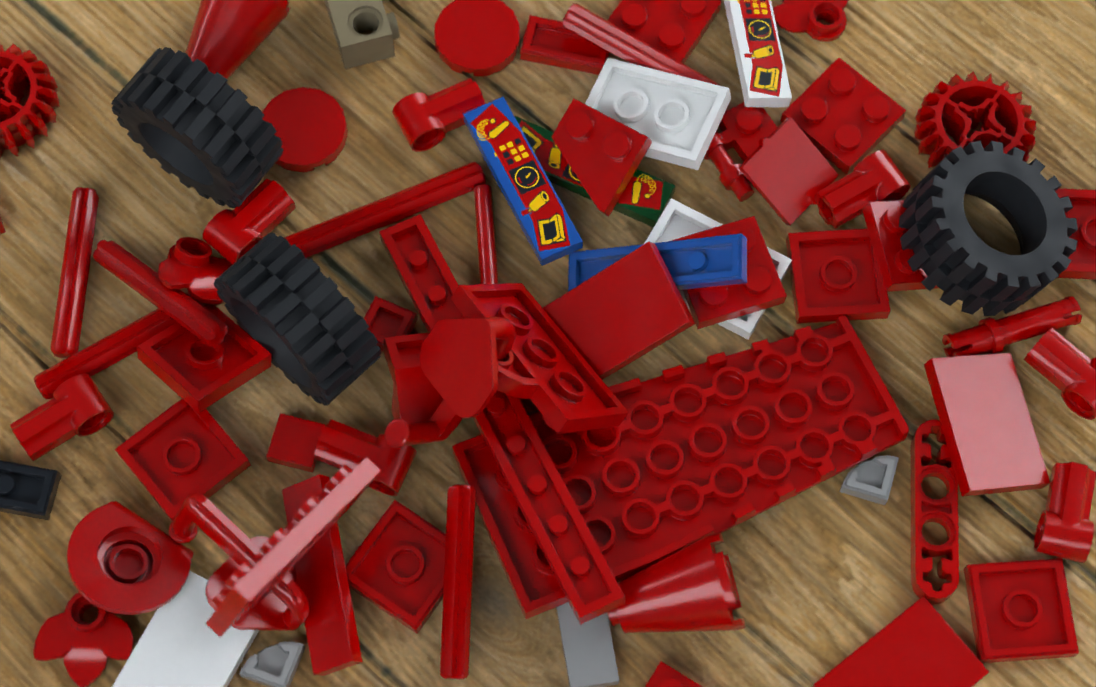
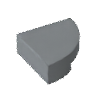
M882 455L862 462L847 474L839 492L886 505L899 457Z
M284 641L267 647L252 655L245 662L239 674L245 679L267 687H290L305 646L298 642Z

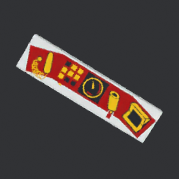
M724 0L745 107H788L792 96L771 0Z

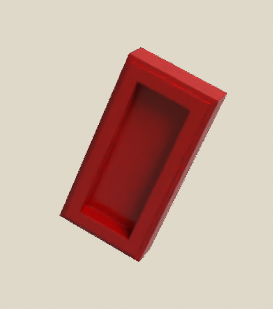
M529 16L520 51V60L596 75L600 74L607 58L610 56L609 51L566 28L563 25V21Z

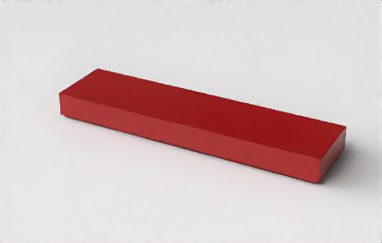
M318 474L282 489L287 524L293 520L292 517L313 495L317 497L326 488L325 485L330 480L329 476ZM336 522L295 566L298 586L305 593L310 605V612L304 623L313 675L325 676L363 662L338 522Z

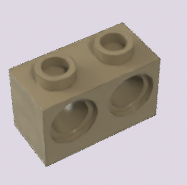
M324 0L345 69L395 57L393 39L400 38V33L394 13L386 14L383 3L389 2V0ZM366 30L375 31L374 33L369 35L360 34L361 32Z

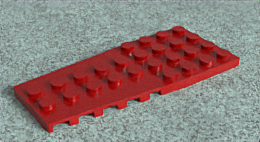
M844 315L839 316L836 323L813 330L811 326L795 330L793 336L771 343L768 342V339L754 342L751 344V349L726 356L725 352L708 356L705 363L683 369L682 365L662 370L661 376L643 382L636 378L609 386L608 388L629 412L620 426L557 434L554 429L544 422L540 411L529 415L617 582L710 534L718 532L721 534L904 441L909 432L907 423L850 321ZM482 434L452 445L453 455L466 485L475 487L476 508L525 619L567 603L568 600Z

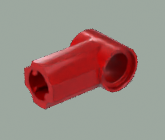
M469 78L430 96L423 92L410 94L396 103L392 113L412 151L422 152L438 145L446 137L447 132L465 125L463 114L485 105V101L476 81Z
M878 150L864 158L851 174L816 192L814 200L818 206L819 214L826 224H830L836 229L863 214L862 210L869 202L900 200L909 192L911 184L886 150Z
M266 178L248 195L239 207L237 206L233 210L224 209L216 214L205 227L203 239L231 264H234L296 208L295 202L281 185L274 180L271 181Z
M1051 328L1029 351L1024 360L1062 391L1063 401L1074 413L1082 418L1093 420L1096 418V358L1090 359L1056 330Z
M79 374L60 384L53 393V399L10 424V427L32 461H35L75 435L83 437L101 430L112 420L114 412L91 376Z
M331 419L324 426L318 438L314 456L316 460L341 469L346 464L351 470L367 457L381 470L368 487L389 496H397L417 451L411 445H404L399 448L391 447L386 442L385 434H380L377 438Z
M1069 462L1056 463L1052 467L1046 509L1040 515L1034 536L1035 552L1079 563L1086 561L1094 535V523L1089 521L1096 479V472L1089 469L1087 465Z

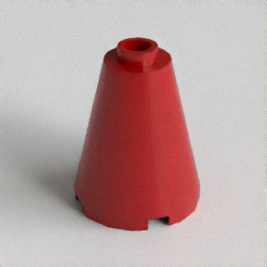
M201 0L185 53L188 54L192 62L198 59L207 65L211 73L215 75L218 72L228 80L287 17L291 7H288L289 2L287 0Z
M720 532L710 534L618 582L625 595V604L608 612L612 626L620 624L624 633L736 631L744 629L745 620L743 618L735 620L733 610L742 608L728 554L723 555V551L717 552L715 545L724 543Z

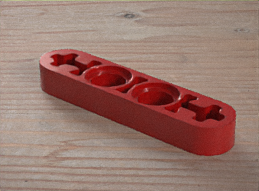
M934 419L927 420L919 426L912 437L910 445L911 584L914 593L919 599L924 596L930 604H939L949 599L958 587L959 582L958 482L940 420ZM929 434H935L937 442L945 443L936 455V464L928 465L932 458L931 445L923 443ZM927 477L939 478L946 485V496L942 499L929 498L922 490V480ZM928 522H936L942 525L947 532L946 543L937 546L928 543L922 535V526ZM946 555L948 559L942 557L937 563V575L940 579H946L947 583H943L938 591H934L932 583L924 581L923 578L927 577L932 570V558Z

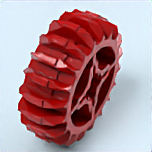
M14 43L6 51L0 45V159L4 150L7 149L18 157L19 146L25 143L27 146L34 148L35 141L33 137L35 135L48 137V129L45 124L56 122L57 115L54 109L60 107L59 97L56 93L58 86L54 77L50 75L46 63H43L42 60L38 61L36 55L30 50L22 53L21 49ZM29 85L30 94L27 102L22 106L20 101L25 96L23 91Z
M974 71L967 75L965 81L957 74L950 78L948 84L940 81L935 86L933 93L929 92L924 97L921 104L922 108L918 109L915 117L917 126L914 131V139L920 141L918 146L919 155H930L927 161L928 169L936 167L954 149L960 146L964 149L970 142L981 141L983 149L991 141L1003 143V153L1006 154L1013 147L1025 151L1023 161L1027 162L1030 157L1029 152L1032 151L1036 142V137L1033 134L1036 130L1037 121L1029 119L1032 114V105H1020L1023 99L1022 91L1010 94L1007 91L1009 88L1008 80L998 86L992 83V74H989L985 77L984 81H979ZM979 123H983L980 130L976 131L975 129ZM970 130H975L971 137L967 138ZM947 134H949L954 139L955 143L948 137Z

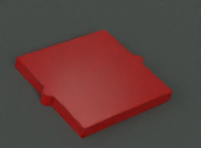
M788 117L768 138H761L759 140L760 146L738 168L786 225H792L810 205H816L814 200L816 192L829 186L839 175L792 117Z

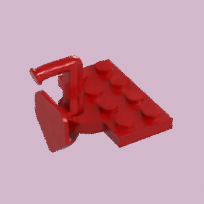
M522 283L459 285L450 299L462 313L463 318L439 320L423 342L420 350L422 371L443 400L428 422L407 423L402 419H394L389 422L385 429V439L391 447L395 448L403 447L404 445L444 441L457 428L463 418L478 416L497 390L515 398L530 399L541 412L544 422L554 429L557 434L620 426L629 412Z
M367 457L353 470L345 464L327 482L326 488L317 497L313 495L292 517L293 520L284 530L280 527L270 538L265 536L249 538L204 495L197 492L190 494L169 526V536L175 542L188 543L197 536L198 526L229 556L206 583V599L215 611L205 624L220 638L231 627L238 630H297L307 619L310 605L305 593L298 586L295 571L296 564L351 508L381 470Z

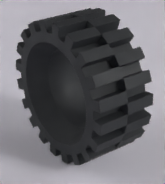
M164 47L163 50L161 48L157 49L111 103L113 105L112 111L118 116L116 120L120 126L129 130L127 135L134 142L144 147L142 151L151 159L155 158L161 163L160 167L168 174L173 173L176 175L180 183L188 188L192 186L200 196L206 199L211 197L216 204L221 206L226 204L229 208L239 207L283 154L281 138L274 135L277 131L273 125L262 119L264 116L262 111L257 106H251L246 101L248 97L239 89L234 90L227 84V79L217 72L214 75L208 70L205 63L198 59L192 62L188 54L179 50L175 53L171 48Z
M981 141L970 142L964 149L960 146L951 151L912 189L913 191L906 197L902 206L907 210L899 218V227L909 229L900 238L902 249H913L914 255L907 262L913 272L922 268L927 275L921 283L929 291L936 285L944 292L939 300L949 306L957 300L963 301L961 311L972 315L981 307L983 308L984 316H995L1002 310L1005 314L1014 311L1067 269L1072 261L1068 257L1076 251L1077 240L1069 238L1078 230L1077 220L1075 218H1066L1065 215L1073 208L1068 196L1059 198L1055 192L1062 186L1055 176L1047 181L1040 173L1045 165L1036 158L1030 164L1024 162L1025 151L1013 147L1007 154L1003 153V143L991 141L984 149ZM964 194L973 195L985 200L1006 217L1017 235L1021 255H1009L999 252L988 246L975 234L965 215Z
M275 233L267 234L215 279L214 286L218 289L216 292L219 298L226 303L224 306L228 312L238 320L237 324L272 354L271 363L276 368L279 367L293 384L296 383L304 394L308 397L311 395L314 401L319 404L322 403L324 406L330 404L381 357V348L376 345L378 341L375 335L367 330L369 325L362 316L355 312L354 308L356 307L349 298L344 297L338 291L336 283L330 277L326 278L320 271V267L312 259H306L302 250L294 244L291 246L287 239L282 236L277 237Z

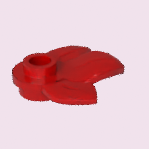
M782 0L783 4L773 8L775 22L780 28L791 33H807L818 41H833L839 38L845 30L847 19L843 10L849 0ZM825 20L828 21L831 25H823L818 21Z
M182 237L177 240L176 245L169 249L167 259L159 264L158 276L161 283L169 289L187 288L188 293L195 300L209 305H220L224 301L219 298L216 292L218 289L214 286V282L233 264L226 259L211 256L212 249L206 242L193 237Z
M78 592L68 601L63 613L54 615L43 623L35 640L34 658L37 661L63 658L64 665L72 681L78 687H87L102 675L108 658L128 660L133 650L134 637L128 623L115 616V613L95 606ZM92 607L98 608V617L93 622H83V614L87 609Z

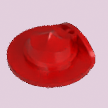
M111 501L107 505L100 506L91 511L75 527L67 548V568L73 584L89 602L109 612L134 615L147 613L164 606L181 591L188 578L194 553L183 544L173 541L168 534L121 503Z

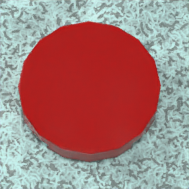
M454 0L441 11L435 23V47L440 59L453 71L463 74L464 71L466 73H474L475 77H485L502 71L514 60L520 44V24L514 11L501 0Z
M299 87L285 90L272 98L262 111L264 114L262 119L273 125L277 131L274 135L281 138L283 144L281 146L283 154L275 164L286 170L303 173L314 171V167L321 166L324 163L326 166L333 162L345 147L348 129L344 110L334 97L320 89Z

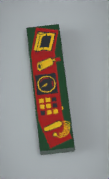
M514 116L550 182L592 200L551 136L554 132ZM636 169L613 210L654 227L675 192V185Z

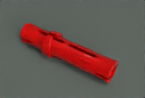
M1067 296L1062 300L997 320L991 317L981 319L978 326L943 335L942 344H951V347L943 349L947 357L970 356L984 352L996 354L1002 352L1006 345L1045 334L1051 328L1057 330L1070 325L1080 324L1082 314L1072 315V312L1081 309L1073 296Z

